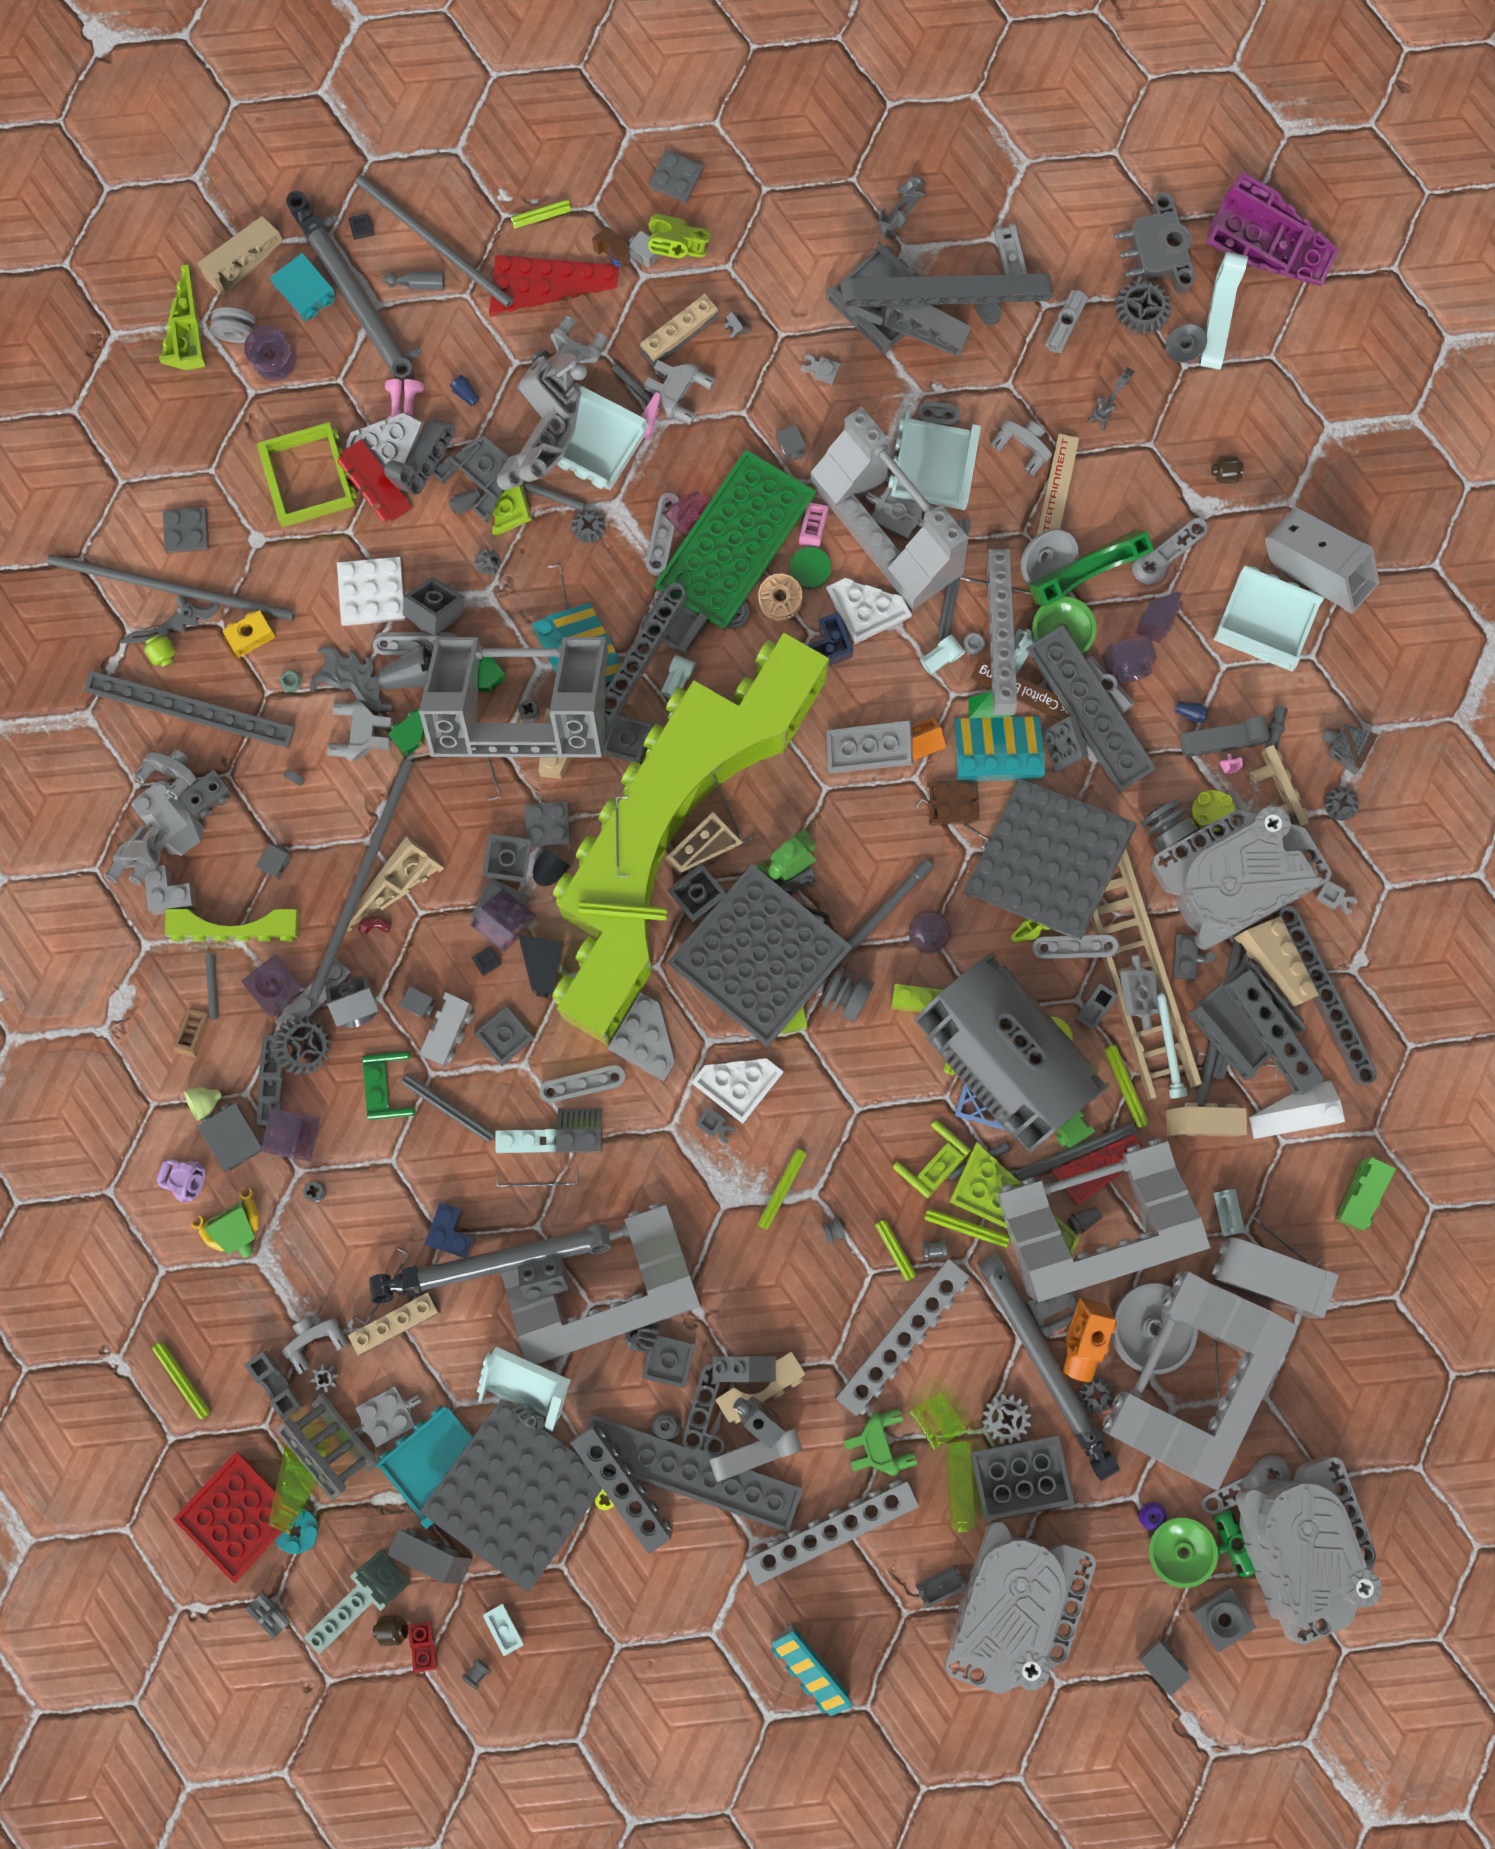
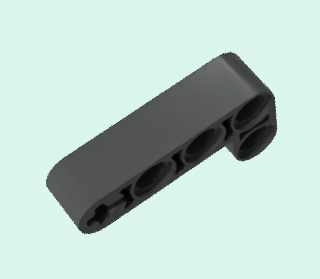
M439 419L430 420L406 462L401 463L391 460L386 464V477L398 489L414 495L419 494L455 435L454 425Z
M1265 716L1249 718L1242 724L1192 731L1179 735L1183 757H1194L1255 747L1264 744L1270 738Z
M713 1363L707 1364L702 1370L683 1436V1443L689 1450L716 1457L723 1453L725 1442L722 1437L708 1433L706 1430L720 1382H713L712 1379L711 1384H716L715 1389L709 1385H702V1381L706 1383L708 1381L709 1375L706 1374V1370H711V1367H713ZM703 1389H708L712 1393V1399L708 1402H703L699 1397V1393ZM697 1411H702L706 1415V1420L702 1424H697L693 1419V1415ZM691 1433L697 1434L700 1438V1442L695 1446H691L687 1442V1436ZM713 1439L721 1443V1449L718 1452H712L708 1447L709 1442Z

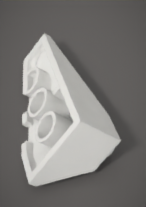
M1325 1081L1320 1082L1305 1094L1295 1095L1293 1093L1249 1117L1253 1139L1336 1125L1345 1122L1341 1100L1332 1082Z

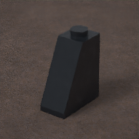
M520 935L519 941L531 990L533 993H536V997L549 999V995L553 996L557 987L564 944L563 942Z

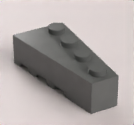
M931 305L887 306L883 323L884 327L958 357L961 356L972 328L967 323L957 320Z

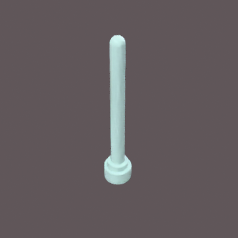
M1160 993L1157 995L1172 1080L1171 1089L1169 1090L1170 1099L1188 1096L1187 1088L1184 1087L1180 1080L1166 996Z

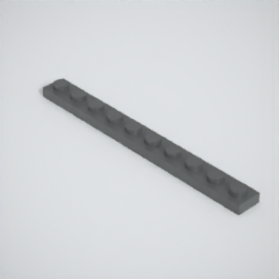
M90 671L84 691L88 694L287 749L290 747L295 728L289 725Z

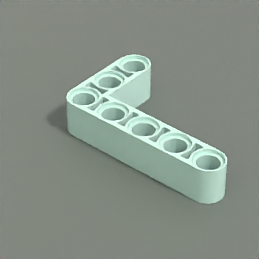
M1226 252L1215 280L1205 331L1207 346L1201 354L1199 366L1221 369L1236 291L1244 275L1248 256Z

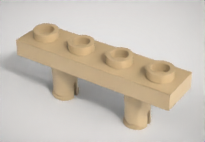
M1274 745L1269 746L1262 752L1266 766L1251 771V780L1255 784L1272 777L1284 802L1283 805L1278 807L1288 814L1294 825L1304 828L1309 823V815L1306 809L1301 807L1299 802L1300 795L1297 789L1292 787L1290 782L1291 775L1282 765L1283 759L1280 751L1276 750Z

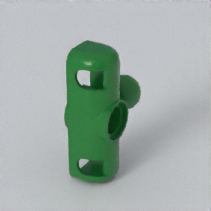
M1226 1509L1213 1515V1522L1223 1542L1217 1546L1218 1560L1221 1554L1227 1552L1239 1576L1248 1577L1255 1574L1253 1564L1244 1546L1245 1542L1240 1525L1235 1518L1234 1512ZM1221 1521L1224 1530H1220L1216 1522ZM1237 1537L1240 1538L1241 1545L1237 1549H1233L1231 1546L1232 1540ZM1240 1564L1244 1572L1240 1573L1236 1565Z

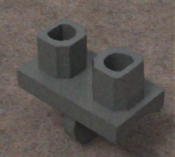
M264 1592L246 1608L247 1612L272 1639L291 1622Z

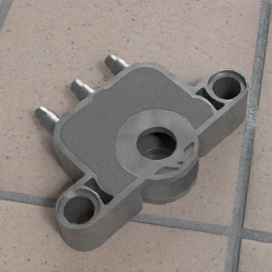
M1162 192L1155 197L1151 208L1152 215L1137 219L1132 229L1115 233L1114 239L1130 238L1132 249L1120 252L1119 256L1121 259L1135 257L1138 268L1126 271V278L1141 276L1147 281L1171 278L1175 292L1187 294L1195 280L1194 270L1188 253L1192 243V236L1189 229L1180 224L1172 196ZM1158 204H1164L1166 207L1162 208ZM1167 241H1176L1179 246H1170ZM1180 279L1186 280L1188 284L1182 283Z

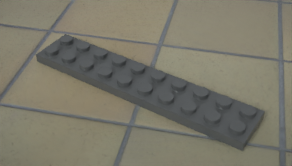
M594 1414L590 1415L586 1428L596 1422L599 1427L602 1426L605 1429L608 1441L619 1449L622 1461L631 1466L634 1478L789 1532L803 1488L752 1470H747L716 1482L709 1459L714 1458L713 1456L689 1450L685 1446ZM595 1445L592 1447L595 1453H603V1449L600 1446ZM607 1464V1465H605V1468H608V1469H611V1470H613V1471H616V1468H615L614 1465H612V1464Z

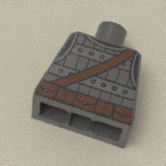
M1344 724L1338 732L1327 727L1321 739L1331 744L1327 752L1328 756L1351 773L1356 774L1361 769L1378 734Z
M754 1396L750 1397L747 1401L742 1397L735 1401L733 1408L738 1411L743 1426L771 1449L785 1433L778 1414Z

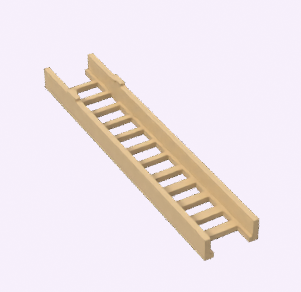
M1125 849L1118 864L1122 878L1111 880L1105 892L1125 886L1128 898L1098 906L1091 919L1095 935H1106L1138 926L1142 940L1121 946L1118 953L1144 946L1148 961L1141 963L1142 968L1151 967V970L1155 971L1158 992L1166 996L1171 1028H1174L1178 1043L1174 1044L1182 1063V1065L1178 1066L1179 1071L1184 1070L1189 1088H1193L1202 1083L1131 862ZM1128 907L1132 908L1134 919L1107 927L1102 926L1099 916ZM1107 943V944H1106L1107 950H1111V949L1109 948L1108 943ZM1102 957L1112 989L1119 994L1116 1002L1147 1099H1155L1157 1095L1151 1079L1170 1074V1069L1149 1074L1145 1059L1166 1053V1047L1145 1052L1139 1038L1163 1031L1162 1025L1153 1027L1150 1030L1136 1032L1132 1020L1134 1016H1127L1123 989L1119 980L1120 972L1131 971L1133 966L1116 970L1112 957Z

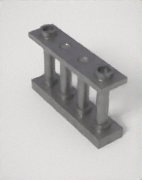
M321 1393L311 1404L314 1407L312 1411L297 1422H294L289 1417L277 1428L276 1432L333 1501L347 1488L344 1484L346 1480L362 1468L369 1473L379 1462L376 1460L374 1453L367 1449L336 1411L332 1402ZM321 1416L328 1427L311 1440H308L301 1430ZM335 1433L342 1444L326 1457H322L315 1447ZM349 1450L357 1461L337 1475L330 1467V1464Z

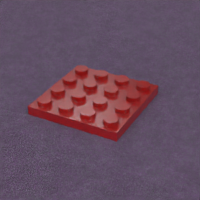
M235 1452L173 1520L233 1583H237L299 1514L239 1452Z

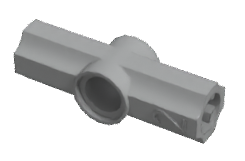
M1079 290L1071 291L1045 344L1050 351L1062 353L1088 300V297ZM1067 319L1071 323L1065 324L1062 320Z
M1091 656L1086 660L1100 683L1107 682L1111 685V689L1105 691L1120 714H1125L1135 702L1117 684L1116 678L1108 674Z

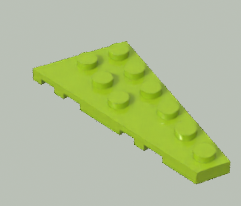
M976 1142L949 1202L1007 1229L996 1192L1001 1191L1000 1187L1013 1184L1015 1187L1022 1183ZM1054 1215L1072 1256L1080 1237Z

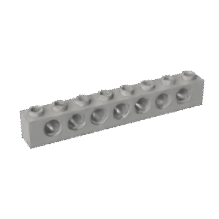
M988 549L986 567L993 715H1015L1017 691L1010 549Z
M949 1259L946 1260L835 1399L856 1416L859 1413L863 1415L871 1406L868 1403L873 1396L877 1398L885 1387L882 1384L886 1379L892 1380L899 1371L897 1368L898 1364L901 1361L906 1362L913 1354L911 1348L915 1343L920 1345L926 1338L927 1334L924 1332L928 1327L931 1326L933 1328L941 1319L939 1316L940 1312L943 1309L948 1310L955 1302L952 1297L957 1291L962 1293L968 1286L969 1282L966 1280L969 1278V1275ZM944 1280L949 1281L952 1285L949 1293H944L940 1289V1284ZM930 1297L935 1298L938 1302V1307L933 1311L929 1310L926 1306V1301ZM915 1315H921L924 1319V1324L920 1328H916L912 1324V1318ZM902 1332H906L910 1336V1342L907 1345H901L898 1342V1336ZM891 1349L896 1353V1359L888 1363L884 1359V1353ZM874 1367H879L882 1371V1376L878 1380H873L870 1377V1370ZM859 1385H865L868 1388V1393L863 1398L858 1397L855 1393Z
M901 1479L895 1480L888 1484L889 1489L884 1491L877 1489L869 1493L870 1498L861 1501L860 1498L848 1504L849 1508L843 1511L838 1508L828 1513L829 1518L823 1521L820 1518L815 1519L807 1524L808 1528L802 1531L797 1528L787 1533L788 1538L782 1541L777 1538L768 1542V1547L761 1551L759 1548H756L746 1553L747 1558L744 1559V1562L755 1586L919 1507L906 1480L902 1482ZM895 1495L897 1497V1504L894 1507L886 1506L885 1499L887 1496ZM868 1505H875L877 1507V1514L875 1516L868 1517L865 1515V1508ZM846 1516H856V1525L853 1527L846 1526L844 1523ZM827 1525H834L837 1528L834 1536L828 1537L824 1534V1529ZM810 1534L814 1535L817 1539L816 1544L812 1547L806 1546L803 1542L805 1536ZM789 1544L796 1548V1553L791 1557L783 1553L784 1547ZM768 1554L773 1555L776 1559L775 1564L770 1567L763 1563L764 1556Z

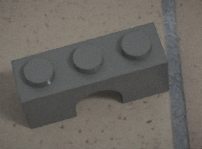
M262 1351L244 1364L255 1382L259 1383L269 1395L271 1400L269 1402L281 1420L288 1419L305 1407L268 1351Z

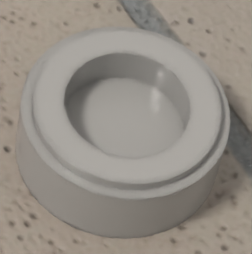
M978 633L968 634L963 642L965 652L970 655L980 654L985 646L984 638Z

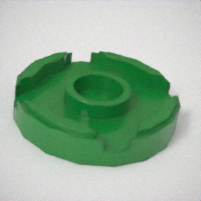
M802 548L790 560V576L796 579L801 587L810 590L819 588L829 579L831 573L830 558L819 548Z

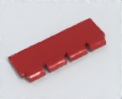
M362 439L341 452L342 457L337 462L345 473L353 469L354 472L348 477L358 490L364 487L367 488L361 494L371 507L379 504V507L374 512L383 523L389 519L393 522L413 508L401 491L386 477L385 470Z

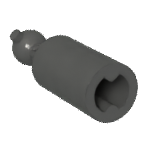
M410 271L399 277L394 272H391L386 277L381 278V281L387 283L390 288H393L397 283L410 288V290H444L445 288L444 271Z

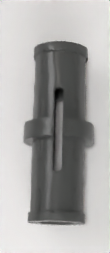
M1283 706L1274 707L1271 723L1268 724L1270 738L1266 741L1265 748L1274 745L1276 750L1279 748L1281 735L1285 731L1284 722L1288 709Z

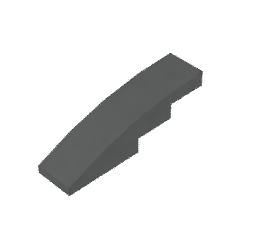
M263 1035L258 1075L260 1082L257 1098L259 1102L257 1126L280 1127L285 1067H280L282 1059L275 1060L279 1052L272 1051L273 1048L278 1047V1044L272 1043L273 1039H279L276 1035Z

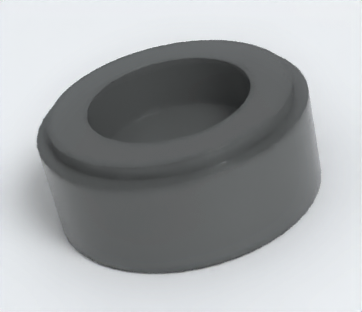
M286 769L283 774L285 778L299 786H302L306 780L289 769Z

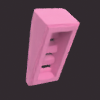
M658 392L654 394L641 415L649 425L644 436L648 441L651 438L659 411L658 405L661 404V397Z
M810 503L806 509L799 537L800 546L820 549L829 506ZM811 512L820 513L822 516L813 515Z

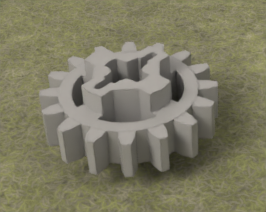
M1001 1394V1400L998 1401L996 1397H993L994 1404H986L989 1411L982 1412L983 1415L987 1416V1419L983 1420L982 1423L988 1424L989 1427L985 1431L987 1433L993 1432L992 1439L999 1436L1000 1443H1003L1005 1438H1007L1008 1443L1012 1444L1013 1437L1020 1441L1019 1434H1027L1024 1427L1031 1426L1029 1422H1026V1418L1031 1417V1414L1025 1413V1410L1028 1408L1027 1405H1020L1022 1399L1019 1398L1014 1401V1395L1010 1394L1009 1398L1006 1399L1005 1395ZM1003 1404H1012L1016 1408L1007 1410ZM994 1410H996L997 1417L996 1420L992 1422V1414ZM1002 1411L1006 1415L1012 1416L1009 1419L1010 1425L1001 1422L1004 1419ZM1021 1416V1424L1017 1428L1016 1421ZM1002 1427L1007 1428L1010 1434H1002L997 1430Z

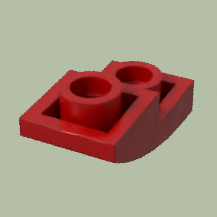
M432 1622L408 1624L413 1673L437 1670Z

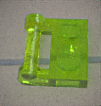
M942 1391L908 1412L910 1418L915 1420L928 1440V1446L931 1451L936 1450L966 1430ZM927 1410L942 1433V1437L936 1438L921 1412Z

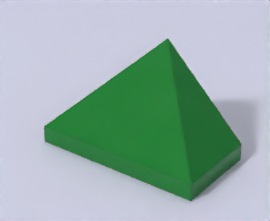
M992 692L968 698L969 718L1012 717V715H993Z

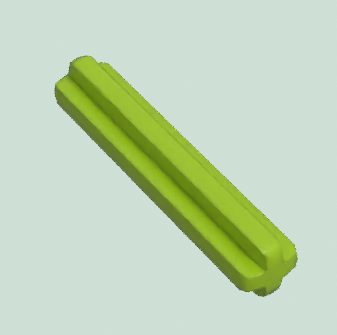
M565 199L511 217L514 228H519L570 212L571 205Z
M884 1219L876 1223L875 1227L905 1280L909 1281L916 1277L914 1269L887 1221Z

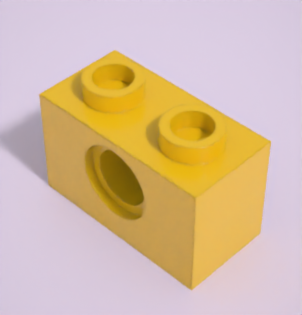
M260 610L248 613L243 620L232 622L223 630L225 637L238 658L276 638ZM253 629L251 635L244 636L245 630Z

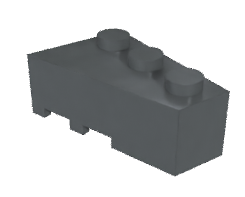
M409 1527L407 1530L398 1529L387 1554L388 1556L442 1583H463L472 1558L459 1553L452 1547L438 1544L439 1541L431 1537L424 1538L419 1536L420 1532Z

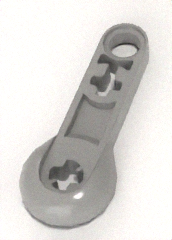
M1200 518L1192 520L1161 546L1155 548L1154 551L1134 560L1132 563V573L1135 578L1147 585L1162 581L1167 574L1170 564L1204 537L1208 529L1206 521ZM1194 524L1202 526L1203 532L1201 534H1196L1192 531ZM1188 534L1189 538L1184 543L1185 546L1183 544L1178 545V540H1182ZM1147 565H1154L1152 570H1145Z
M1265 1456L1257 1461L1247 1475L1220 1487L1218 1491L1214 1490L1203 1496L1201 1500L1202 1509L1208 1514L1215 1515L1236 1505V1499L1226 1498L1224 1499L1226 1505L1223 1506V1501L1218 1496V1493L1221 1492V1496L1224 1497L1229 1494L1228 1489L1230 1488L1234 1491L1237 1490V1493L1245 1488L1254 1490L1259 1485L1273 1481V1479L1267 1478V1474H1269L1267 1471L1269 1469L1277 1471L1276 1479L1291 1480L1290 1468L1285 1460L1278 1456ZM1211 1497L1216 1498L1218 1506L1215 1510H1209L1206 1507L1207 1499Z

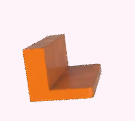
M934 717L912 725L913 761L946 748L941 726Z

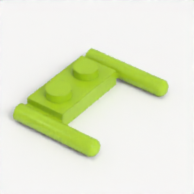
M934 1120L931 1126L949 1143L939 1151L919 1173L918 1177H915L900 1162H896L893 1165V1169L927 1199L971 1152L968 1146L938 1120Z

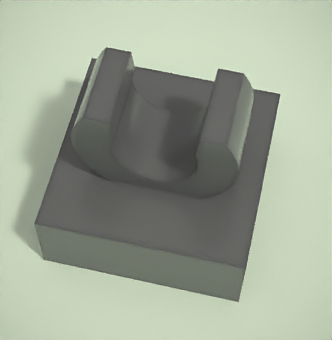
M731 311L726 316L729 322L725 323L723 328L729 330L733 327L734 329L733 333L729 335L730 338H737L739 334L747 335L752 330L741 313Z

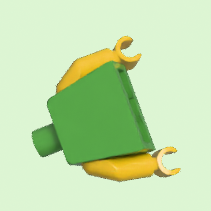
M248 1187L250 1194L247 1197L243 1196L242 1191L239 1192V1196L245 1201L244 1204L240 1201L208 1221L205 1217L198 1216L201 1220L198 1226L195 1221H191V1226L199 1229L198 1233L207 1246L220 1252L225 1251L227 1254H231L238 1249L243 1258H247L254 1253V1249L249 1242L255 1239V1232L259 1229V1213L253 1200L254 1192L251 1188Z

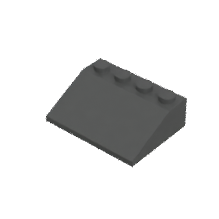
M1059 1435L970 1453L983 1523L1068 1507L1074 1504Z

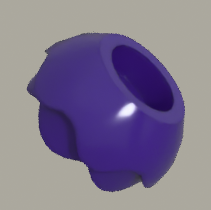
M1157 1502L1146 1503L1140 1508L1139 1522L1147 1530L1156 1531L1167 1520L1165 1508Z

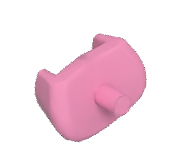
M1227 754L1228 759L1219 762L1225 774L1236 773L1243 767L1242 757L1232 759V754Z

